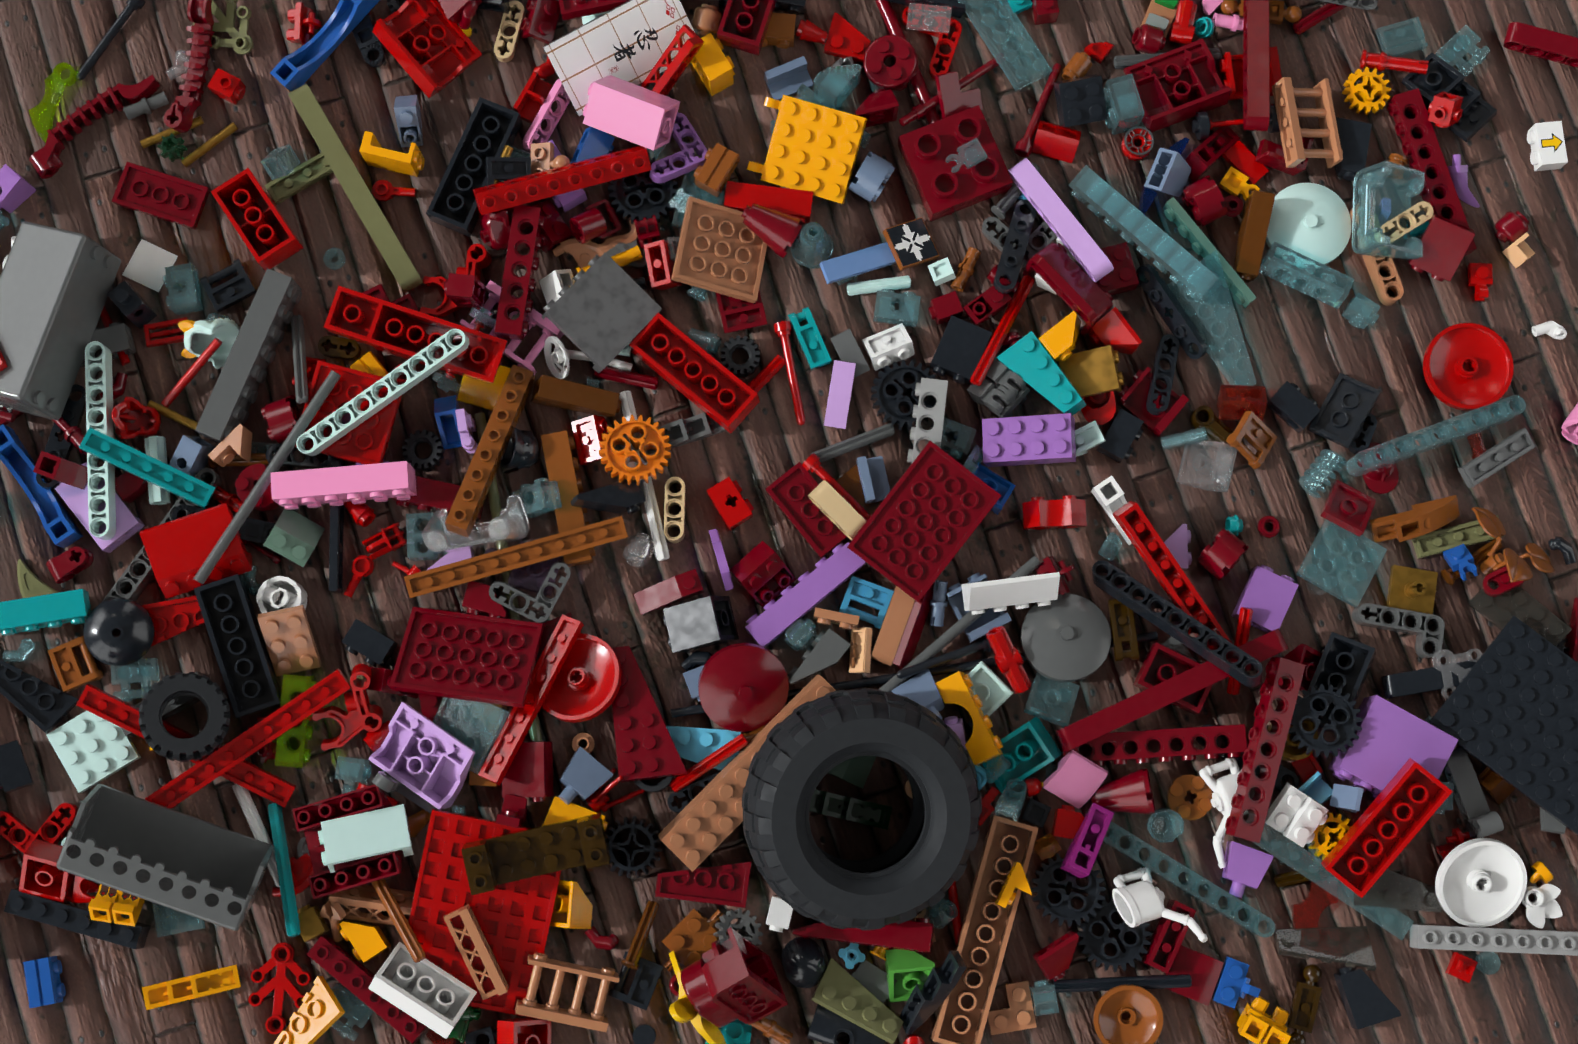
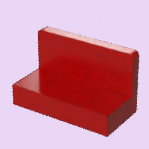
M1040 120L1031 152L1072 163L1080 141L1081 131Z

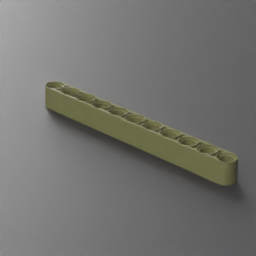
M306 83L288 93L404 294L423 284L420 275L308 84Z

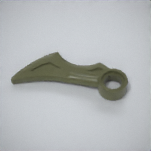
M22 559L18 560L17 577L22 598L59 593V591L41 581Z

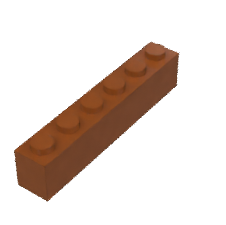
M567 430L541 435L559 533L590 525L589 521H585L584 513H588V509L572 506L570 503L576 495L584 491L582 479H577L576 471L580 470L578 458H573L572 449H576L574 437L569 436ZM595 547L563 555L564 562L569 567L593 563L592 557L596 556Z

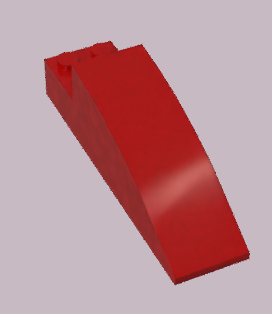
M339 285L324 328L331 333L371 345L378 351L407 360L449 330L459 329L468 336L469 346L465 351L439 369L494 383L508 342L507 340ZM455 336L452 344L454 346L460 345L462 336ZM442 348L437 349L434 352V358H441L444 350ZM424 361L418 362V363H420V364H424V365H425V362H424Z

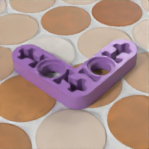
M677 112L675 120L677 123L674 124L672 136L682 151L652 163L650 178L655 183H664L697 169L699 165L703 166L706 161L707 149L687 117L682 113ZM689 136L692 137L694 141L691 143H685L682 141V138ZM675 161H682L685 165L678 168L673 163Z

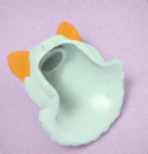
M220 318L214 321H180L178 326L184 332L185 346L181 356L188 359L199 357L215 338H218L222 341V344L208 361H211L213 366L219 369L224 366L240 331V327H238L235 321L229 320V318Z

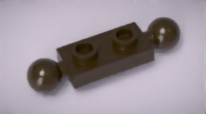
M1309 964L1304 968L1303 976L1306 979L1305 983L1297 981L1287 1027L1295 1030L1290 1034L1291 1039L1288 1044H1306L1304 1032L1312 1034L1322 988L1315 986V982H1318L1322 976L1321 969L1315 964Z

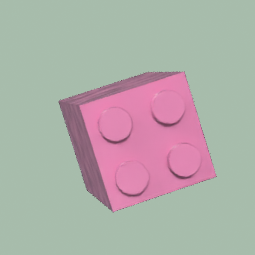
M612 75L591 83L588 89V104L585 105L583 110V116H585L583 124L653 151L670 142L680 101Z

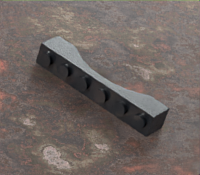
M19 888L11 889L4 912L132 949L144 948L151 925L137 922L134 927L114 924V919L112 923L91 920L89 910L19 892Z

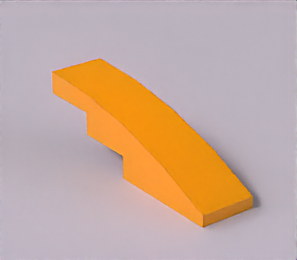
M236 964L142 987L146 1010L240 988L241 985Z

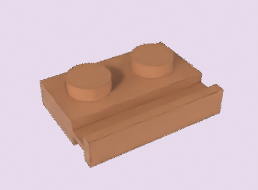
M815 607L813 620H817L819 624L830 625L833 623L838 624L840 628L852 630V628H857L860 616Z

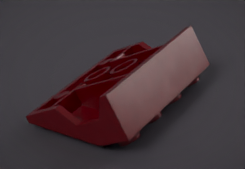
M1204 39L1124 68L1139 116L1145 128L1151 131V133L1192 118L1196 112H1207L1228 104L1231 89L1222 84L1216 73L1214 58Z

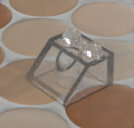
M1186 440L1177 483L1207 491L1228 492L1237 449L1224 442Z

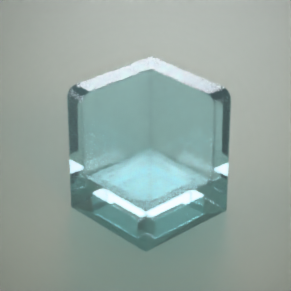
M290 144L274 149L260 161L272 180L288 175L300 164V160Z

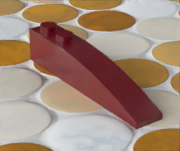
M916 918V921H906L900 924L891 923L881 929L861 930L859 928H833L820 922L793 929V935L931 953L934 925L929 923L930 919Z

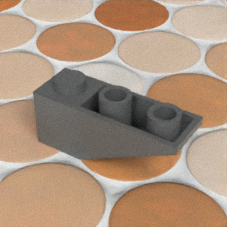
M830 628L827 632L822 630L815 639L817 645L814 649L808 648L801 657L804 660L799 668L794 666L788 674L790 678L789 684L793 685L836 665L851 644Z

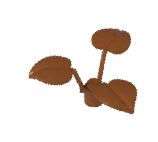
M1473 507L1471 509L1475 512L1476 518L1483 530L1491 537L1496 538V543L1491 551L1487 553L1489 557L1479 565L1485 576L1506 566L1510 582L1528 581L1533 577V574L1524 558H1530L1534 567L1544 573H1553L1555 571L1548 555L1535 543H1528L1526 545L1528 553L1520 556L1510 548H1505L1503 554H1496L1495 551L1502 541L1501 536L1506 534L1502 522L1487 509Z

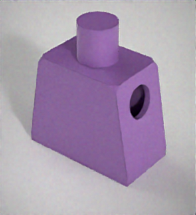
M5 164L0 169V209L3 208L12 213L36 189Z
M1228 841L1225 852L1227 867L1223 868L1222 878L1232 881L1229 894L1242 899L1246 886L1257 889L1274 856L1234 841Z

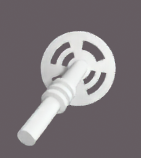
M550 336L545 340V360L551 373L558 379H564L568 376L570 359L591 361L582 351L567 350L563 343L555 336ZM552 344L555 345V348H554V352H553V353H552V351H551V349H552ZM613 359L607 366L631 372L633 364Z

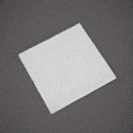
M141 239L122 275L159 292L178 256Z

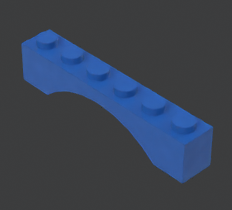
M340 0L335 11L321 30L302 47L285 56L270 74L289 91L302 86L380 0Z
M4 424L0 425V460L29 497L41 519L44 529L54 544L65 549L83 537L82 533L53 489L46 490L37 483V473L33 472L36 463L14 430ZM43 476V482L48 483L45 477Z

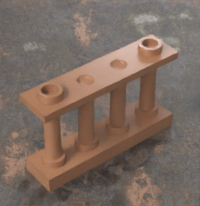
M1291 77L1280 79L1272 86L1286 168H1294L1306 158H1326L1327 168L1334 167L1343 160V151L1340 145L1329 79L1324 78L1313 88H1294ZM1295 97H1315L1317 109L1297 108ZM1298 117H1318L1320 129L1301 128ZM1302 137L1322 138L1324 149H1304Z
M543 953L528 954V964L534 966L526 998H523V1000L517 999L516 1014L607 1033L609 1023L608 1018L604 1017L603 1010L610 981L619 983V974L615 972V969L610 967L597 969L549 959L548 955ZM543 967L556 970L549 1002H546V1005L539 1004L535 1000ZM565 972L579 974L572 1005L568 1009L559 1008L558 1005ZM588 977L601 979L595 1008L591 1014L583 1013L580 1009Z

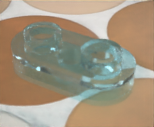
M975 445L963 465L973 474L983 460V448Z

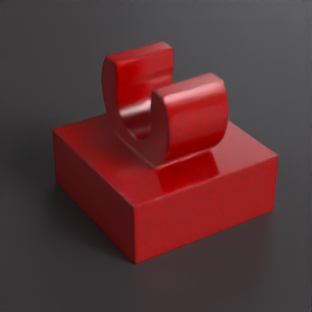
M1454 952L1445 973L1470 983L1478 962L1458 952Z

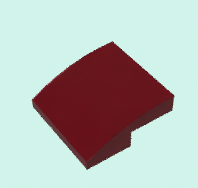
M760 290L755 303L715 292L725 334L767 324Z
M1181 945L1169 973L1166 975L1189 974L1191 975L1192 986L1165 989L1209 1006L1224 962Z

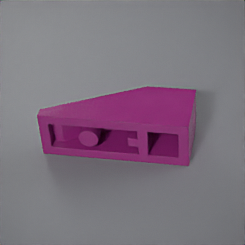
M1092 803L1068 848L1060 869L1079 878L1089 876L1114 812Z

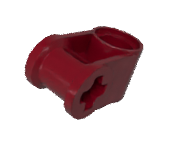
M74 546L50 559L46 566L55 582L61 584L90 567L94 561V556L91 551Z

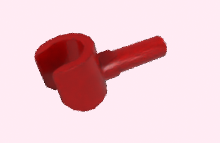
M396 561L392 563V566L400 569L407 575L422 572L415 564L409 569Z

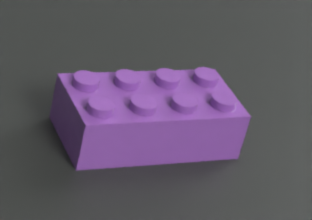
M1071 413L982 419L983 463L987 467L1076 462L1075 418Z

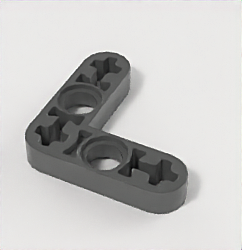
M988 217L982 224V233L1002 252L1004 246L1001 240L1007 236L1009 228L996 217ZM1045 221L1029 237L1025 251L1028 255L1026 258L1028 261L1057 238L1053 231L1048 236L1045 234L1049 228ZM987 224H989V225L995 224V225H996L995 230H996L999 234H1000L1001 230L1003 231V233L999 236L998 240L996 239L997 233H996L994 230H991L990 232L987 230V229H988V225H987ZM1034 237H1041L1044 240V245L1042 247H1035L1032 244V239ZM1014 243L1013 249H1015L1018 244ZM1023 260L1021 268H1025L1028 261Z
M565 562L554 563L536 597L502 581L492 583L489 588V596L495 602L535 622H544L550 616L570 578V568ZM563 566L565 567L564 572L567 574L560 576L558 582L562 584L559 587L555 582L548 580L550 577L554 580L557 575L554 571L555 568L560 569ZM503 586V591L509 594L510 590L514 591L510 596L509 603L504 602L507 597L503 595L495 596L494 587L499 588ZM553 586L557 591L556 595L553 598L545 597L543 594L545 587ZM520 595L526 599L524 607L517 608L513 605V599L516 596ZM530 600L534 602L532 607L539 609L542 606L546 614L544 616L540 615L538 618L535 617V611L529 609V613L524 611L529 607Z
M378 771L372 780V783L389 793L398 792L429 813L432 812V809H437L385 771Z

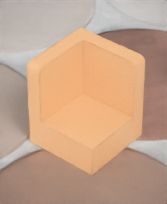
M1527 232L1502 251L1515 268L1535 254L1525 242V239L1530 236Z

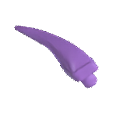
M1461 154L1452 155V166L1447 167L1458 198L1470 206L1479 208V203L1468 188V165H1461Z

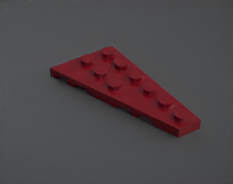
M630 646L612 648L619 658L622 669L620 689L612 702L618 774L623 776L620 782L688 774Z

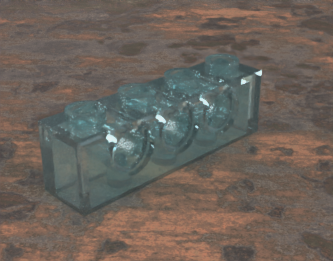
M1275 241L1265 254L1259 269V273L1336 309L1340 307L1349 295L1354 281L1353 278Z

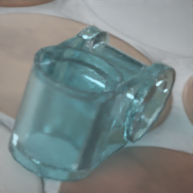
M1015 778L1007 782L997 802L995 815L999 816L1002 814L1013 818V821H1018L1027 790V784L1023 780Z

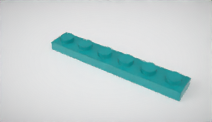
M92 428L88 429L79 446V449L203 508H206L216 490L215 487Z

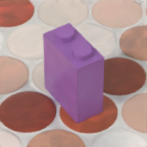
M1261 565L1252 569L1232 613V617L1239 619L1241 607L1251 608L1253 610L1251 626L1269 633L1280 628L1299 585L1293 582V578L1286 575L1279 576L1273 573L1274 570L1272 568Z

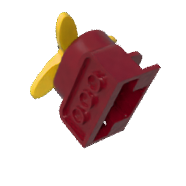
M732 927L727 929L730 939L723 943L714 941L711 943L712 949L703 953L701 959L685 967L683 970H681L674 950L669 953L679 985L678 1000L670 1005L669 1012L677 1022L687 1023L691 1021L697 1032L709 1044H726L719 1028L737 1019L745 1024L755 1023L788 1005L771 958Z

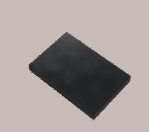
M1340 373L1320 407V412L1312 421L1309 431L1350 449L1379 398L1381 391Z

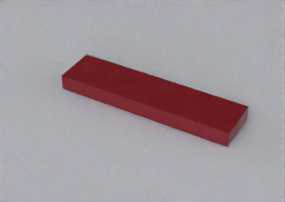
M932 584L919 602H914L892 662L901 669L912 661L931 608L930 600L933 598L934 584Z

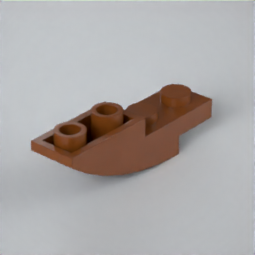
M1453 495L1411 505L1412 510L1369 520L1374 543L1394 538L1402 542L1425 535L1447 525L1460 516L1457 496Z

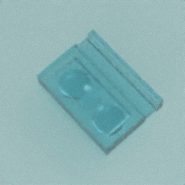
M1419 17L1380 27L1375 31L1381 49L1387 56L1397 57L1425 49L1428 46L1424 39L1425 34Z

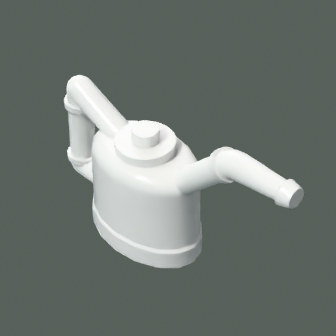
M1227 758L1211 766L1207 765L1199 771L1200 777L1213 791L1212 806L1221 811L1224 816L1215 836H1213V847L1220 869L1227 867L1222 846L1226 835L1225 823L1232 810L1231 800L1238 787L1237 777L1242 769H1239L1238 763L1234 758ZM1230 769L1231 774L1216 780L1212 777L1215 773ZM1253 788L1249 792L1250 798H1253L1255 793Z
M1138 868L1136 871L1117 875L1113 879L1117 887L1112 891L1114 904L1121 918L1128 926L1134 928L1140 924L1164 917L1182 923L1184 926L1187 925L1201 942L1204 943L1208 940L1207 935L1203 933L1197 922L1188 914L1184 915L1164 908L1165 895L1158 887L1153 886L1149 868ZM1138 879H1143V881H1139L1130 885H1125V883Z

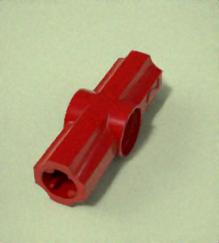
M1004 626L992 628L985 635L994 651V659L998 668L1005 675L1014 694L1027 691L1032 685L1022 666L1023 659L1019 651L1013 646Z

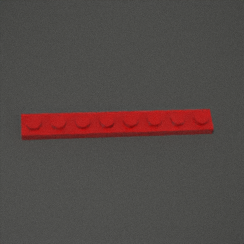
M562 614L533 669L524 707H513L478 773L481 778L501 785L584 626L581 621Z

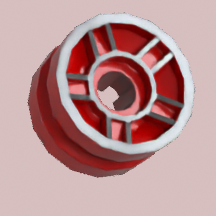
M1142 126L1129 129L1121 144L1124 155L1134 161L1146 158L1153 148L1154 136L1151 131ZM1138 140L1140 141V146H1136L1134 143Z

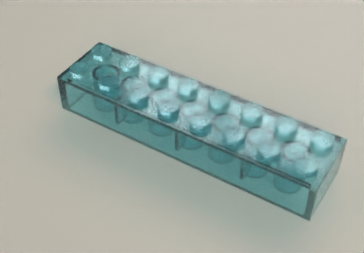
M1087 165L1083 167L1069 184L1073 189L1071 194L1083 204L1086 202L1090 203L1087 206L1088 209L1099 218L1104 215L1106 218L1103 221L1115 232L1120 229L1122 231L1120 236L1132 246L1135 243L1139 245L1136 248L1137 251L1148 260L1153 257L1155 259L1153 264L1164 274L1169 271L1171 273L1169 278L1181 288L1184 285L1188 287L1186 293L1197 302L1202 299L1206 303L1223 284L1214 273Z

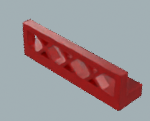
M687 24L683 25L641 87L647 88L650 83H656L651 91L667 96L702 47L704 41ZM686 33L690 39H687L683 45L682 37ZM678 50L677 55L675 56L673 61H671L672 51ZM667 67L666 71L660 78V68Z

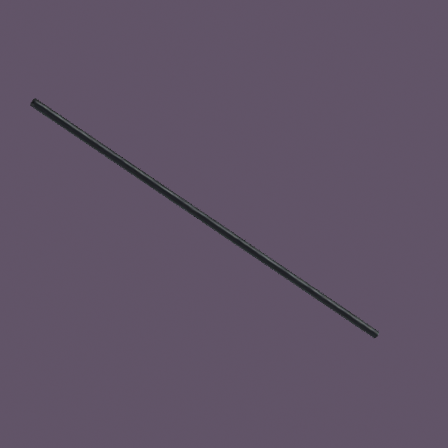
M1156 631L1136 634L1137 643L1158 640ZM1111 638L1110 648L1114 647L1113 638ZM1020 653L1023 662L1027 661V659L1024 656V653ZM993 657L937 666L929 669L932 676L973 670L982 660L988 667L997 666ZM897 673L831 683L830 685L836 691L881 685L888 682ZM919 673L912 675V676H911L910 678H908L907 680L913 678L914 676L918 675ZM803 688L789 690L787 700L793 699ZM701 704L671 709L672 718L705 713Z

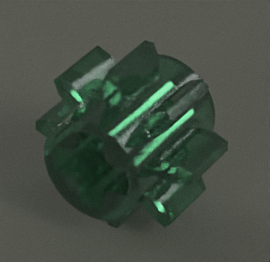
M173 133L168 137L162 136L163 140L157 146L162 150L160 155L164 159L169 156L171 162L178 158L183 159L182 155L184 151H187V148L182 145L184 140L181 137L176 139Z

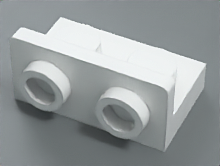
M903 323L862 339L875 371L885 368L886 365L889 366L893 362L906 360L915 354L912 340Z

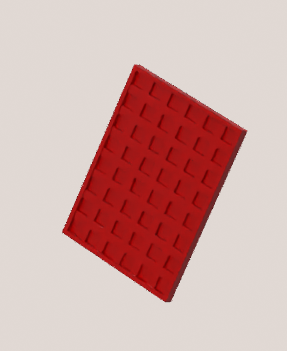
M432 809L408 923L425 953V958L477 992L468 1006L518 1015L515 1012L517 999L523 1000V998H526L534 966L528 964V954L534 955L536 952L544 954L561 870L499 884L495 890L471 895L461 850L464 844L531 828L522 826L515 828L497 824L496 821ZM468 904L509 985L506 993L500 996L496 994L485 1000L482 999L443 918L445 915ZM460 915L451 918L454 927L464 930L465 925ZM457 932L459 938H461L462 934ZM464 935L462 941L464 948L474 951L475 946L471 937ZM474 956L472 961L473 967L484 971L485 966L481 958ZM484 976L482 985L485 991L488 992L495 989L491 979Z

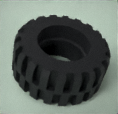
M176 672V675H166L162 677L160 682H155L151 686L150 691L146 692L143 697L142 705L139 707L141 733L147 744L157 754L166 757L168 760H178L180 762L200 760L201 757L213 753L214 749L222 744L224 737L228 733L231 715L227 697L220 689V686L216 682H212L205 675L200 676L195 672ZM179 696L195 697L204 704L207 710L208 718L204 729L191 738L175 737L163 725L162 716L166 705Z

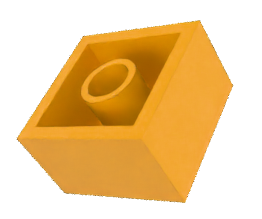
M709 33L701 38L704 44L692 59L691 64L710 95L713 96L734 84L733 76L735 73L733 68L735 66L729 56L725 57L722 52L724 48L720 40L714 39L713 35Z

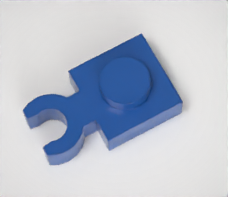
M1464 544L1443 551L1444 559L1453 572L1459 570L1462 580H1467L1466 572H1472L1474 576H1478L1474 558Z

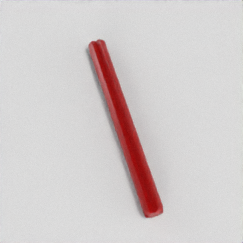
M1029 275L1023 277L971 376L970 382L976 386L982 384L1034 284L1035 279Z

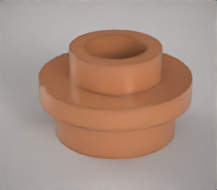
M588 733L577 734L572 741L573 750L576 752L580 747L579 742L586 740L587 746L583 749L590 754L595 747L593 737Z

